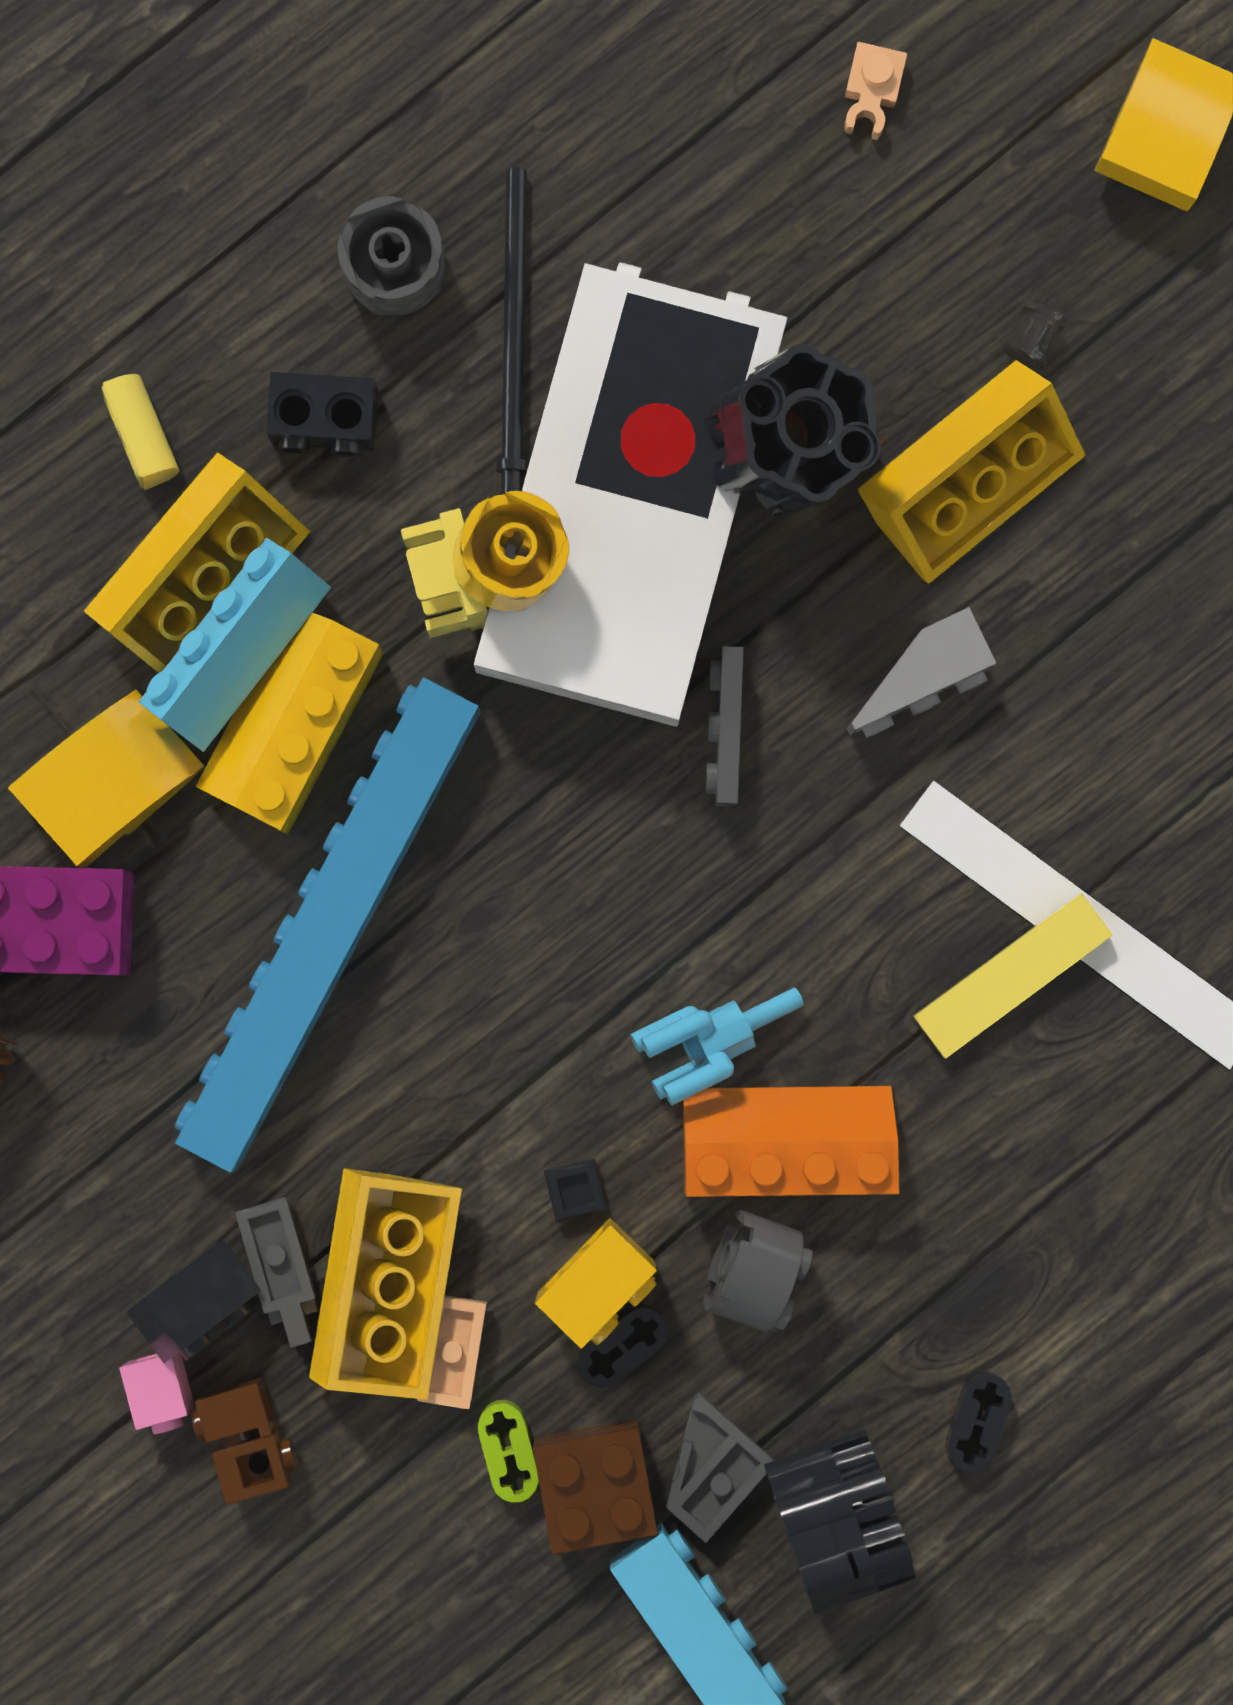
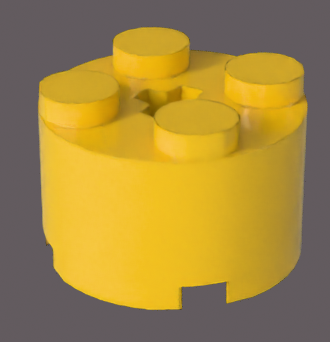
M525 491L505 492V494L496 495L478 503L469 514L455 541L453 563L454 574L458 583L477 602L495 610L523 611L541 600L562 574L569 557L568 536L566 537L565 530L560 522L561 518L555 508L541 497ZM508 543L517 547L514 560L504 555V548Z

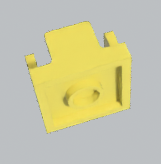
M460 508L440 513V519L401 529L406 548H410L407 550L406 556L416 594L422 603L425 615L432 616L463 608L458 612L425 620L430 638L471 628L472 631L482 629L488 615L487 607L473 599L455 578L453 563L454 545L464 525Z

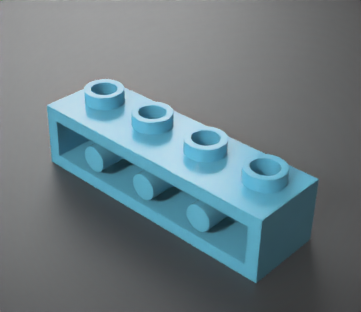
M266 538L259 548L249 554L243 569L229 587L217 595L211 610L197 628L185 636L180 644L179 651L165 669L153 677L147 687V692L140 699L139 703L204 752L332 587L292 553Z
M661 1522L657 1525L658 1535L639 1538L610 1559V1571L704 1705H786L782 1693L787 1691L788 1688L782 1677L770 1662L763 1667L751 1651L757 1645L755 1639L740 1618L731 1623L720 1607L726 1601L723 1593L709 1574L702 1578L699 1577L689 1562L695 1557V1554L678 1530L669 1534Z

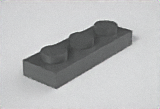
M722 646L720 660H710L709 691H719L718 712L709 711L707 742L717 743L716 763H707L705 792L706 794H715V807L735 808L738 804L743 647Z

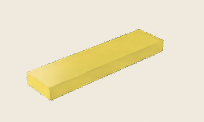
M1080 893L913 1017L942 1057L946 1059L1113 936V934L1085 896Z

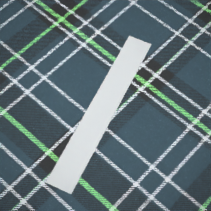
M934 780L901 823L900 826L1035 926L1072 898L1082 893L1113 936L1081 960L1229 1070L1233 1066V1001Z

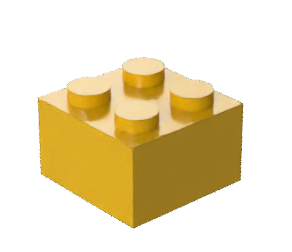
M609 1218L537 1292L535 1304L581 1349L590 1340L598 1346L619 1324L617 1321L619 1316L616 1313L623 1305L629 1301L634 1307L637 1306L656 1286L657 1283L654 1281L656 1278L653 1276L657 1271L655 1261L617 1223Z

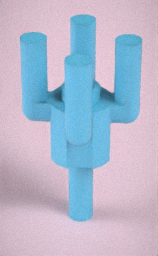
M794 987L743 1013L735 1001H731L710 1012L698 1010L694 1006H687L630 1034L636 1050L639 1053L645 1050L649 1058L680 1043L683 1044L691 1062L652 1081L653 1088L660 1100L666 1097L672 1106L729 1078L734 1072V1065L730 1059L756 1047L752 1031L803 1007L804 1002L799 991Z

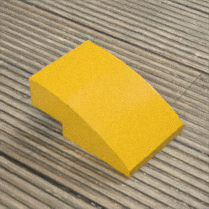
M1152 38L1094 171L1188 212L1198 198L1233 115V73Z
M134 690L89 721L8 787L74 864L81 868L88 867L124 834L129 835L205 768L203 763L170 726L139 703L143 696L138 690Z

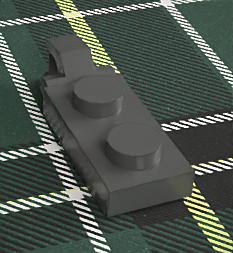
M288 1196L235 1212L254 1281L261 1289L258 1295L264 1314L268 1313L271 1325L283 1322L290 1348L310 1343L314 1338L307 1314L318 1311L315 1301L317 1296Z

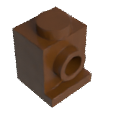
M263 1376L202 1394L195 1401L197 1409L191 1411L192 1425L198 1441L206 1440V1443L221 1439L223 1447L252 1439L254 1437L252 1429L258 1428L260 1437L263 1438L272 1435L277 1428Z
M276 1429L272 1435L263 1438L259 1434L255 1435L252 1439L235 1445L223 1447V1444H220L212 1452L226 1505L287 1488L293 1480L291 1471L299 1469L294 1444L291 1438L282 1440L279 1429ZM255 1453L265 1454L270 1462L269 1468L263 1471L255 1469L251 1462L252 1455Z

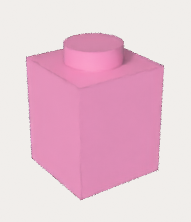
M180 1352L165 1364L156 1353L128 1361L119 1368L135 1430L151 1426L153 1434H159L184 1425L182 1417L189 1415L195 1409Z

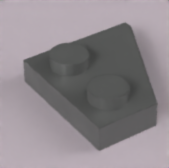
M700 1392L693 1398L666 1501V1508L707 1543L767 1474L764 1464L775 1459Z

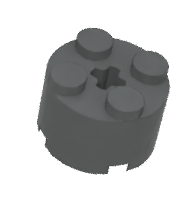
M394 196L378 197L369 200L352 212L342 233H340L337 252L348 288L362 305L373 314L398 316L419 310L438 295L441 291L445 275V255L438 227L429 213L421 207L418 208L411 203L405 202L404 199ZM395 251L399 260L389 263L385 253Z
M738 1210L735 1217L741 1223L738 1228L727 1225L715 1251L707 1280L716 1283L714 1297L704 1294V1309L763 1332H768L773 1327L784 1330L790 1320L794 1301L789 1299L796 1279L803 1280L812 1261L813 1252L803 1247V1234L801 1231L747 1211Z

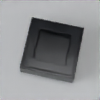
M595 1158L544 1170L556 1222L607 1210Z

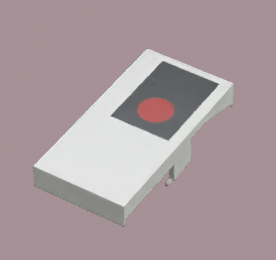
M619 262L616 271L585 263L522 491L532 493L547 501L559 514L560 522L569 541L568 561L562 574L548 593L523 611H501L489 608L474 668L478 674L677 727L740 494H734V489L728 492L723 491L718 487L713 478V472L724 468V465L721 467L714 465L717 451L725 447V443H720L714 439L709 428L720 421L718 417L706 420V410L714 398L746 381L748 376L756 371L755 367L778 355L788 317L748 307L751 297L728 291L725 301L639 278L642 268ZM508 543L504 555L514 560L517 547Z

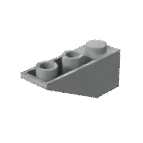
M970 607L925 627L919 632L848 726L847 730L850 735L863 730L866 738L871 737L895 725L891 716L910 708L912 715L915 716L940 704L939 693L956 686L961 694L988 681L984 672L990 670L996 664V661Z

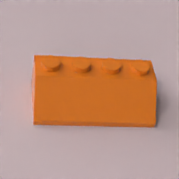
M891 1086L707 1088L683 1100L684 1193L686 1197L899 1194L898 1135Z

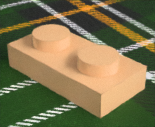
M444 1296L428 1400L417 1399V1401L470 1409L487 1302Z

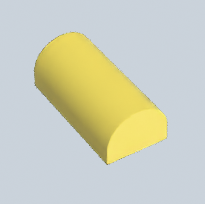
M128 374L103 382L101 388L104 401L140 487L147 490L175 477L180 470L141 376L138 374Z

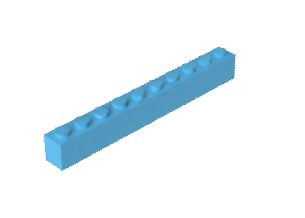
M424 677L417 688L409 685L396 709V712L403 716L393 734L386 730L379 739L372 754V758L378 762L370 778L366 779L361 776L355 784L347 801V804L354 808L344 825L337 822L330 831L323 846V850L329 854L321 870L317 871L312 868L306 876L298 893V896L305 900L295 917L288 914L281 923L273 941L280 945L270 964L262 961L249 985V989L255 991L248 1007L246 1010L238 1007L232 1015L224 1032V1035L230 1038L221 1057L215 1053L211 1056L199 1079L200 1082L205 1084L196 1103L189 1100L175 1123L174 1128L181 1131L175 1144L230 1173L237 1171L242 1164L481 713L478 705Z

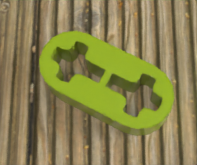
M496 1400L488 1404L481 1413L478 1422L479 1438L491 1483L496 1494L503 1500L511 1503L522 1502L533 1495L539 1482L531 1437L521 1408L508 1400ZM503 1411L506 1419L514 1418L517 1425L510 1428L511 1446L504 1448L498 1431L489 1432L487 1425L494 1422V1413ZM514 1454L518 1469L520 1471L528 1470L530 1476L524 1479L523 1488L520 1490H514L511 1482L503 1483L501 1477L505 1476L508 1472L506 1456Z

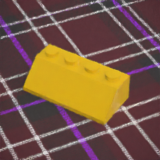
M1015 360L857 490L876 524L920 577L929 584L1086 455L1052 383Z
M217 452L86 607L84 612L160 673L179 651L180 644L185 636L194 631L211 610L217 595L227 589L243 569L244 563L252 551L259 548L264 540L268 538L290 553H293L311 531L245 470Z
M311 613L237 708L195 787L288 835L384 654L380 645L333 620Z
M343 1169L309 1374L311 1380L326 1390L428 1400L462 1192L461 1188L391 1174Z

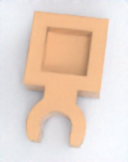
M857 42L845 97L859 100V102L855 103L847 113L845 120V132L847 134H852L858 118L866 117L874 125L871 139H879L885 124V115L880 106L894 109L907 53Z

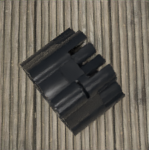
M807 344L794 345L755 367L756 371L751 373L746 381L714 398L706 410V420L718 417L720 421L709 428L714 439L720 443H725V447L719 449L715 456L714 465L719 467L724 465V468L712 473L716 484L725 492L734 489V494H748L756 491L757 499L766 509L779 504L773 512V515L788 516L829 500L839 488L851 482L861 471L873 466L878 460L881 451L873 404L874 389L869 377L863 371L849 368L844 363L821 354L816 348ZM788 411L800 417L806 426L808 434L806 448L799 447L791 441L786 432L785 420Z
M865 1429L764 1464L814 1614L917 1579L908 1544L902 1541V1537L905 1536L897 1515L871 1524L869 1522L896 1512L891 1495L864 1504L862 1502L889 1491Z

